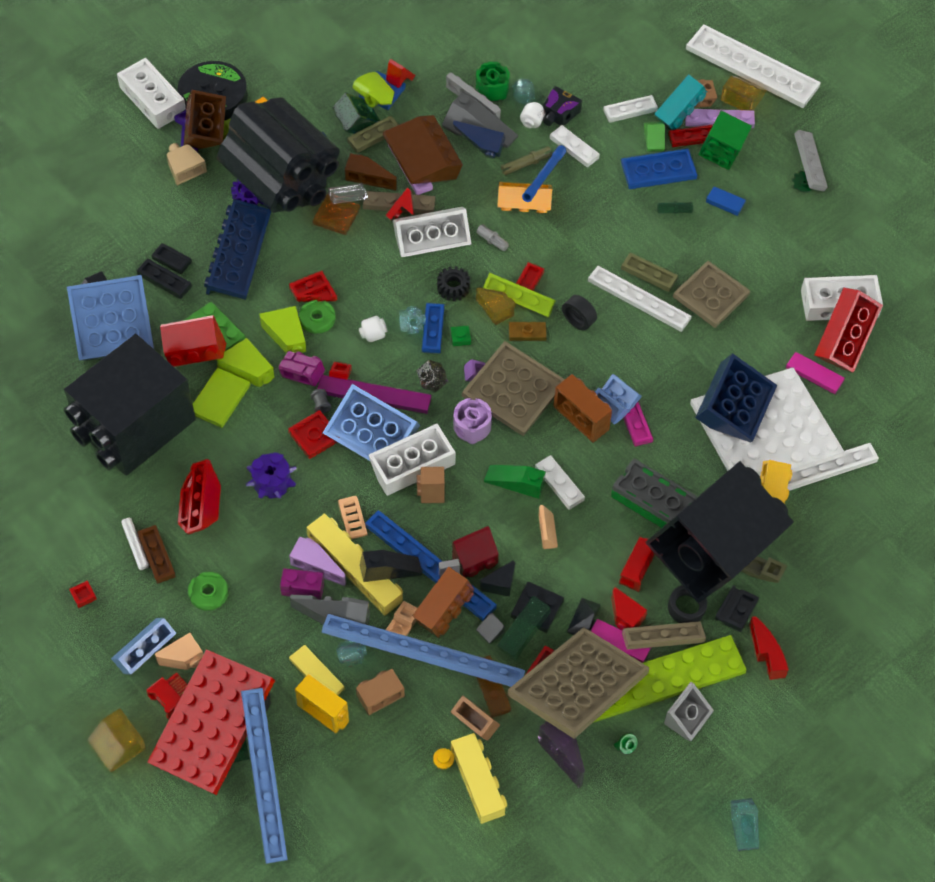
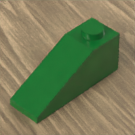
M490 465L484 483L539 499L545 484L546 471L529 466Z

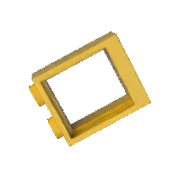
M308 674L295 688L297 706L336 734L340 729L343 730L349 722L347 702Z

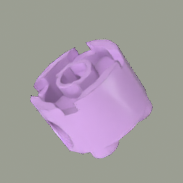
M467 398L459 402L455 407L453 416V428L457 436L469 444H475L477 441L487 437L491 431L492 424L491 408L489 405L477 398L475 400Z

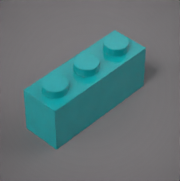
M688 74L656 111L655 116L670 130L679 128L685 117L694 111L697 103L705 98L707 93L705 87Z

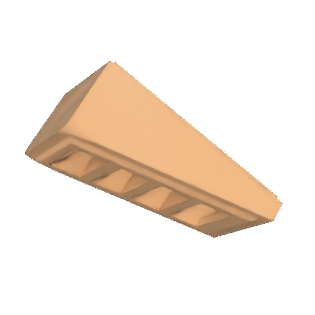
M357 496L338 500L345 530L350 535L351 540L367 536L368 533ZM356 512V514L346 516V514ZM358 519H359V521H357V522L348 523V522H350V521H354V520H358ZM361 526V529L350 531L352 528Z

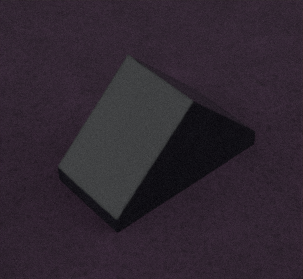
M514 560L480 580V590L486 593L510 597L516 565Z

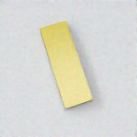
M303 645L289 657V660L305 677L308 674L337 695L345 690V686L306 645Z

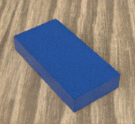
M713 187L706 198V203L737 216L746 201L717 187Z

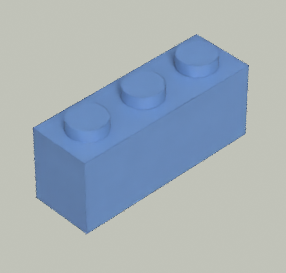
M156 618L111 659L123 674L131 675L168 642L176 632L164 618Z

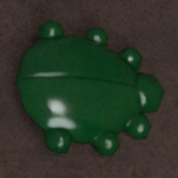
M799 171V174H794L795 178L792 179V182H794L793 188L800 192H810L812 189L809 188L805 172Z

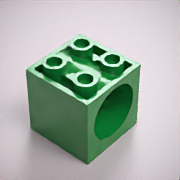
M721 110L698 155L722 168L730 170L752 125Z

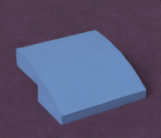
M615 374L611 375L602 389L598 387L595 391L598 398L610 405L612 409L611 422L613 424L618 423L642 397Z

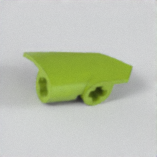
M377 72L364 74L353 83V90L363 96L370 107H375L378 104H392L394 91Z

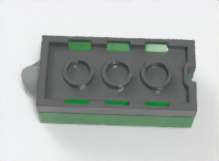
M635 458L625 469L624 476L620 475L613 484L611 492L613 499L661 528L697 497Z

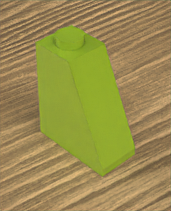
M296 306L259 314L261 327L285 353L288 351L294 353L297 351L301 353L307 352Z
M247 338L225 351L223 358L216 359L218 368L250 381V384L257 387L268 384L275 378L271 364Z

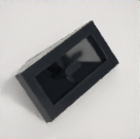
M582 598L567 633L575 635L583 627L590 631L601 605Z

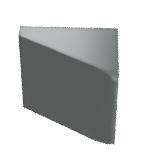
M491 613L478 626L476 631L491 644L505 632V626Z

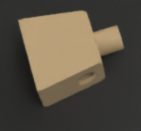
M173 143L169 146L170 152L166 154L167 161L177 185L207 172L205 160L190 145L186 144L179 147L177 143Z

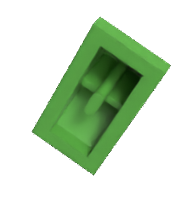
M662 122L644 123L647 152L665 151V124Z

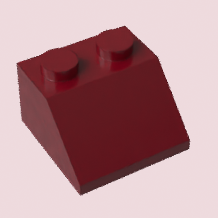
M489 526L459 538L452 543V560L459 559L460 574L465 578L468 576L473 577L484 569H491L498 563L499 553Z

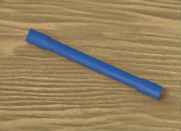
M559 145L555 149L546 165L532 184L525 190L522 195V199L525 202L532 201L548 175L566 153L564 146Z

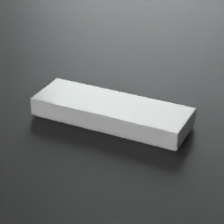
M652 95L604 106V113L609 123L653 113L658 110Z

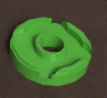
M312 300L301 307L299 313L300 324L303 329L310 333L326 332L333 327L336 321L335 310L326 301L318 302V300ZM315 314L322 315L319 319L313 318Z
M203 572L191 580L188 586V596L191 603L198 609L214 610L226 601L228 585L220 574ZM207 587L214 589L211 594H204L203 590Z

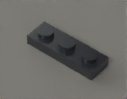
M148 258L136 270L137 275H142V278L179 299H182L192 287L191 282Z

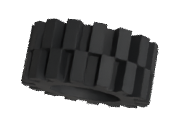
M450 266L448 270L444 268L443 273H439L437 277V290L443 299L446 297V300L450 301V298H453V301H456V298H458L460 301L462 296L465 298L469 293L470 276L467 271L464 272L463 268L458 270L457 266H455V269H452V266ZM458 281L460 285L450 287L447 285V282Z

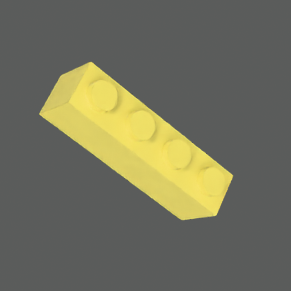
M475 733L452 740L451 751L454 754V759L480 823L483 824L505 816L507 802L504 795L500 796L498 788L500 786L496 776L492 777L490 772L492 766L489 758H485L482 753L484 746L481 739H477Z

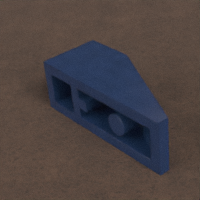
M453 121L454 128L482 153H485V156L490 158L500 157L505 141L503 132Z

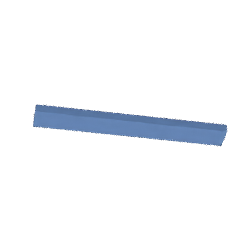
M263 688L241 691L265 862L267 864L285 861L288 859Z

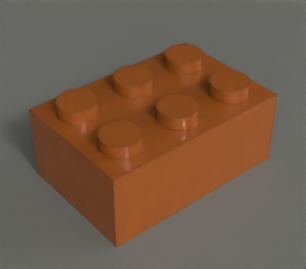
M571 374L556 386L554 408L592 443L609 431L612 416L610 405L598 398L597 394L593 390L588 389L580 378H576Z
M448 567L412 616L419 625L439 638L440 635H444L448 631L451 620L459 616L463 604L471 600L474 588L465 577Z

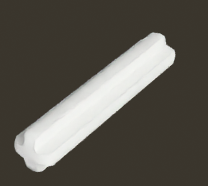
M130 517L123 519L121 523L138 568L140 570L147 569L149 567L148 560L133 521Z

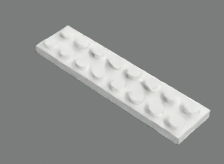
M704 24L686 45V50L801 108L805 107L820 87L821 82Z

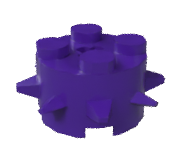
M277 452L262 454L253 461L252 465L247 466V470L252 474V479L246 483V486H254L260 499L264 496H268L270 499L282 498V495L287 492L288 487L296 486V483L291 479L290 473L296 470L297 467H289V463L283 454Z

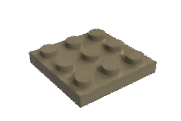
M707 261L673 293V298L716 328L750 295V290Z

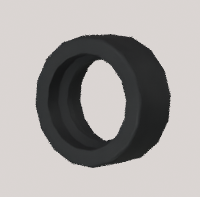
M573 295L562 305V312L567 321L579 330H587L597 320L596 310L582 296Z
M683 585L675 588L668 601L670 616L678 623L699 622L706 612L707 598L698 603L699 610L696 613L687 614L678 609L676 600L680 596H692Z

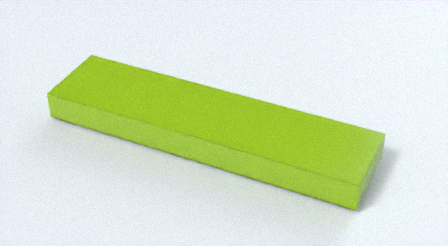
M490 272L483 286V290L546 317H550L556 303L554 299Z

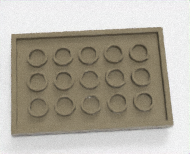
M583 627L510 687L507 695L575 739L649 673V667Z

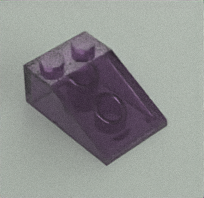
M546 721L539 727L538 743L580 788L583 785L585 768L576 738L573 739Z

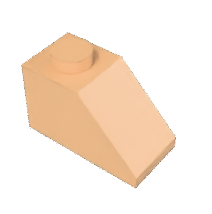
M191 633L155 653L158 665L183 670L197 667L203 657V651Z

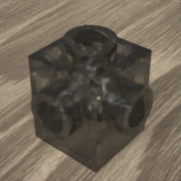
M428 360L416 370L423 389L436 392L448 382L445 369L441 363Z

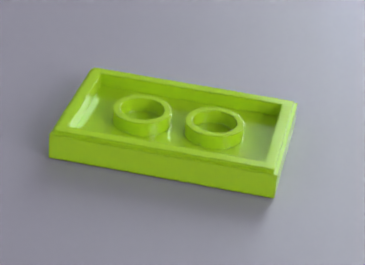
M217 367L193 403L195 416L223 428L251 386L250 381Z

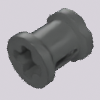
M317 389L310 394L311 399L315 403V412L320 410L322 413H326L331 410V404L327 401V391L325 389Z

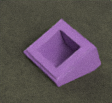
M473 359L468 361L464 365L465 381H472L486 363Z

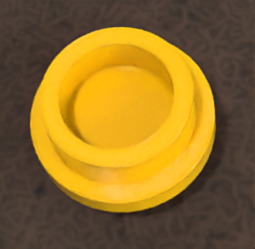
M441 748L434 753L433 762L440 769H448L454 763V754L449 749Z

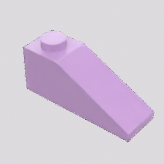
M299 537L289 555L290 565L304 571L321 572L325 579L345 586V573L313 539Z

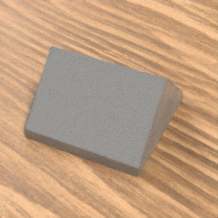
M690 682L667 712L664 724L686 740L692 741L714 710L695 684Z

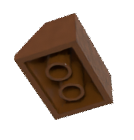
M191 90L187 99L184 145L188 144L193 148L203 149L222 144L226 96Z

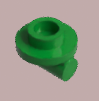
M631 732L626 733L614 743V747L624 754H630L636 749L638 740Z

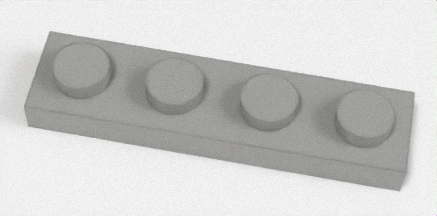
M449 73L446 76V88L457 96L462 92L471 96L500 119L501 109L498 105L493 104L484 95L478 93L472 86L466 84L453 73Z
M797 130L794 135L809 188L824 192L828 187L813 134Z

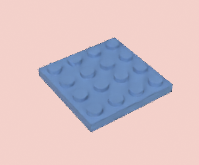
M142 275L67 287L79 361L106 357L135 333L154 349Z

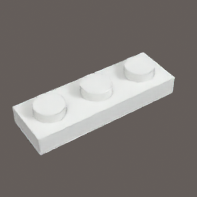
M563 125L550 134V139L558 146H564L567 153L587 168L599 159L600 154Z
M551 455L535 464L536 469L546 471V483L568 510L585 501V496Z

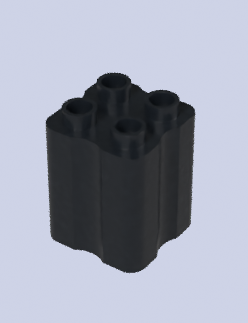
M283 97L272 98L263 103H256L254 101L242 103L234 110L229 122L228 134L220 146L217 160L271 212H290L298 206H317L324 200L327 193L325 190L327 177L334 174L339 166L337 158L340 149Z

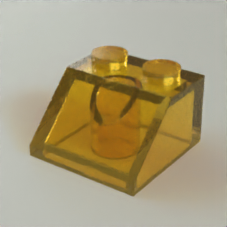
M731 75L723 86L721 101L741 110L753 111L767 90L738 76Z
M120 708L104 718L88 739V742L110 772H113L146 749L143 738Z

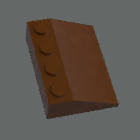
M434 115L418 116L383 132L385 140L410 184L457 179L463 164Z

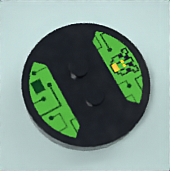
M206 61L196 64L181 76L178 83V93L184 98L186 108L191 90L226 96L224 120L230 119L234 110L240 104L247 101L248 93L244 75L238 68L226 62Z

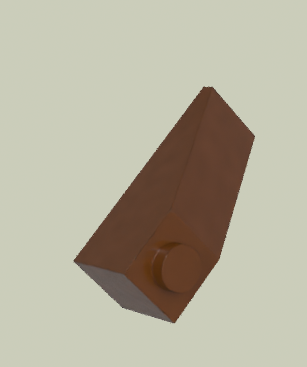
M350 153L345 167L346 181L394 191L397 190L396 176L370 158Z

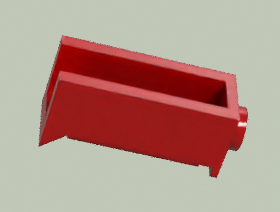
M639 537L620 574L621 579L619 581V584L637 592L640 591L641 582L655 555L645 543L648 538Z

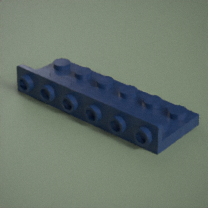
M233 199L232 206L228 205L226 215L228 219L223 220L221 229L224 232L219 234L217 244L220 245L219 248L215 247L213 253L215 262L210 263L208 272L211 275L210 277L206 276L204 287L207 288V295L212 290L246 300L271 211L264 207Z

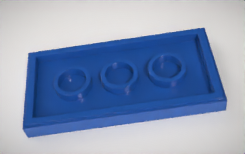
M689 148L621 159V165L629 189L694 180L698 176Z

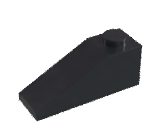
M386 550L362 552L359 566L363 582L422 576L423 574L419 558L416 556Z

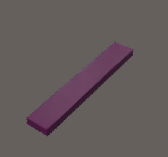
M322 375L317 388L325 389L327 396L344 398L351 385L354 384L393 408L428 414L432 399L430 394L339 379Z

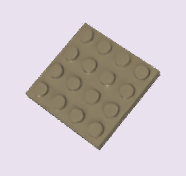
M504 341L463 390L461 396L465 399L470 398V400H475V398L483 400L491 408V415L524 437L554 399L556 386L565 379Z

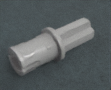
M484 224L478 227L476 233L487 240L488 244H493L502 251H506L509 247L508 242L498 236V232H493Z

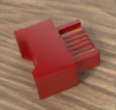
M176 672L167 680L161 677L147 688L146 692L151 700H157L163 706L164 711L167 713L166 717L170 719L188 684Z

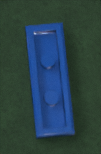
M426 303L422 352L441 354L444 304Z

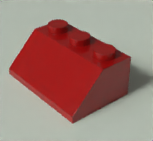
M214 315L162 324L160 326L163 352L167 361L173 367L224 357L227 343Z

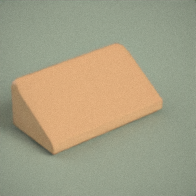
M540 505L538 516L542 546L544 549L557 548L554 515L544 505Z

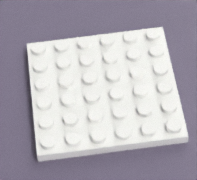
M794 368L765 376L777 384V387L753 442L750 443L710 429L701 422L727 471L741 461L745 467L754 469L761 476L763 461L773 460L792 464L791 470L794 473L844 456L843 448ZM705 395L691 399L690 404L696 415Z

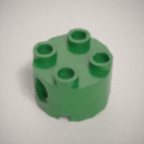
M490 61L483 63L481 68L476 71V91L484 95L489 101L506 99L510 80L508 68L505 65L504 67L501 66L499 62Z

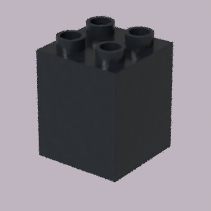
M136 333L64 388L68 405L63 411L74 424L70 428L72 436L83 447L91 443L98 450L95 452V455L107 470L110 471L116 466L125 476L129 475L196 420L187 378Z
M739 461L645 543L696 602L700 603L738 575L788 529L794 521L789 517L786 505L780 499L772 497L761 485L759 474L754 469L745 467Z

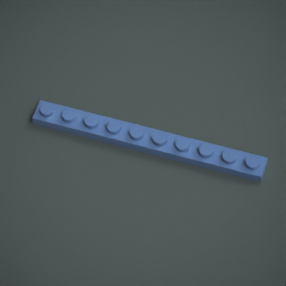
M331 614L327 615L322 628V633L509 687H512L523 678L525 670Z

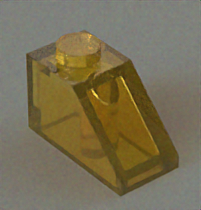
M480 287L476 289V300L495 325L514 316L515 303L505 292Z

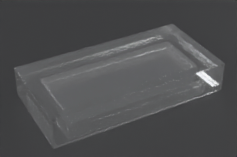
M362 183L328 188V194L333 204L367 199L368 195Z

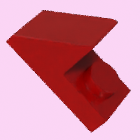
M392 59L389 60L386 76L387 82L400 88L407 78L413 81L416 76Z
M408 187L385 215L391 221L394 218L400 217L403 213L401 210L403 207L414 215L412 191Z

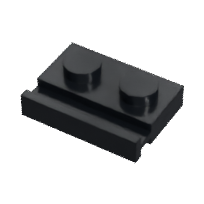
M733 585L716 614L715 620H719L724 625L742 632L759 601V597L743 589L740 590Z

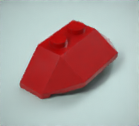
M209 459L192 464L191 471L181 488L178 525L187 534L206 529L216 522L219 517L221 484Z

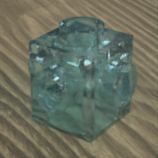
M416 306L406 307V310H399L400 331H408V334H417L420 330H423V325H426L425 314H422L421 309H417Z

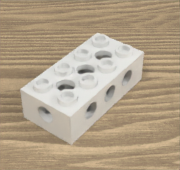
M146 58L117 73L119 86L122 91L157 129L172 122L175 115L186 110L184 98Z
M877 275L804 278L801 295L806 321L830 320L844 287L859 290L883 305Z

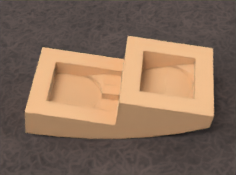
M403 601L394 613L393 620L386 630L408 636L416 622L412 615L417 610V607Z

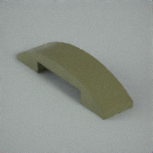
M757 556L741 572L761 580L779 583L787 565L770 557L768 560Z

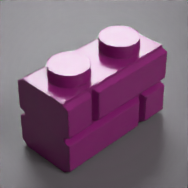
M288 351L284 360L279 365L283 378L315 387L319 382V378L325 372L320 358L316 356L308 357L299 351L296 353Z
M283 568L280 583L282 596L308 595L314 596L318 600L322 599L324 588L323 573Z

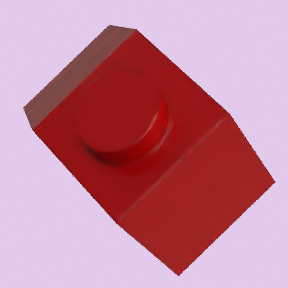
M616 587L613 589L611 601L614 620L618 629L623 631V628L639 627L646 619L647 609Z

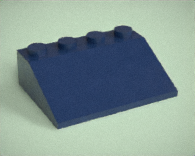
M732 353L720 363L695 418L710 429L751 443L759 429L777 384Z

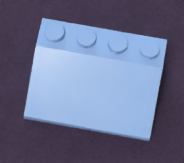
M352 384L323 431V434L370 461L369 454L415 434L420 424Z

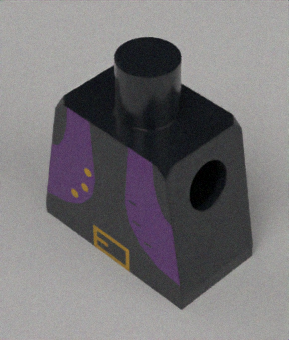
M554 86L543 105L545 111L544 124L551 126L555 122L560 126H564L581 112L582 100Z

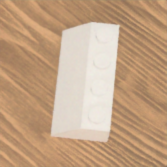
M464 207L393 219L395 237L401 257L471 244L467 213Z
M438 424L369 454L377 480L387 496L416 483L417 475L421 474V467H444L446 469L455 465L456 458L454 449Z

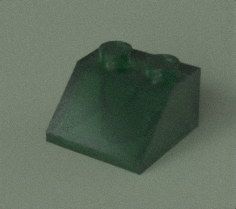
M344 93L333 106L336 117L342 122L343 129L348 133L356 134L380 121L374 109L366 103L365 99L348 93Z

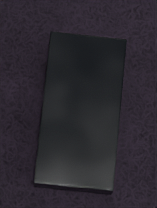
M163 243L151 255L153 260L179 274H182L192 263L191 258Z

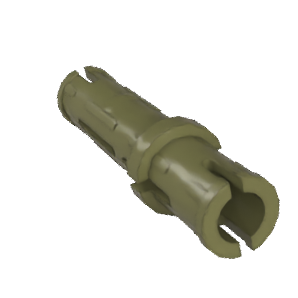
M547 146L536 152L532 151L529 155L501 165V170L509 168L502 173L506 176L531 164L536 165L539 161L551 157L552 152L545 154V152L551 150L550 147Z

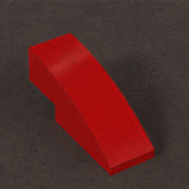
M753 616L749 627L757 662H766L769 680L786 678L789 669L780 645L769 629L756 616Z

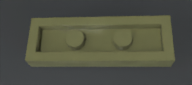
M389 116L348 137L347 142L356 153H359L384 140L383 132L399 124L392 116Z
M629 253L621 266V270L667 292H670L678 279V275L632 253Z

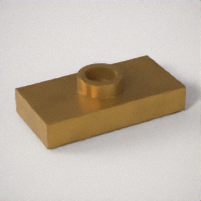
M509 322V341H546V322Z

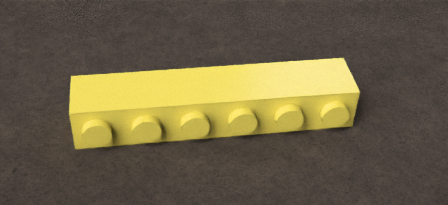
M324 513L306 527L307 536L319 544L345 573L346 577L384 616L403 602L402 588L397 583L393 584L390 579L363 582L359 565L362 552L364 551L359 544H354L351 541L350 535L345 530L342 531L332 517L329 518Z

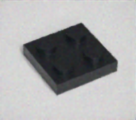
M527 582L511 613V618L548 633L564 601V597Z

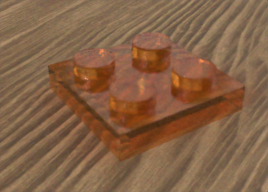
M327 194L313 219V224L346 235L360 210V205Z

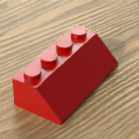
M844 287L814 355L829 364L854 373L883 305L859 290Z

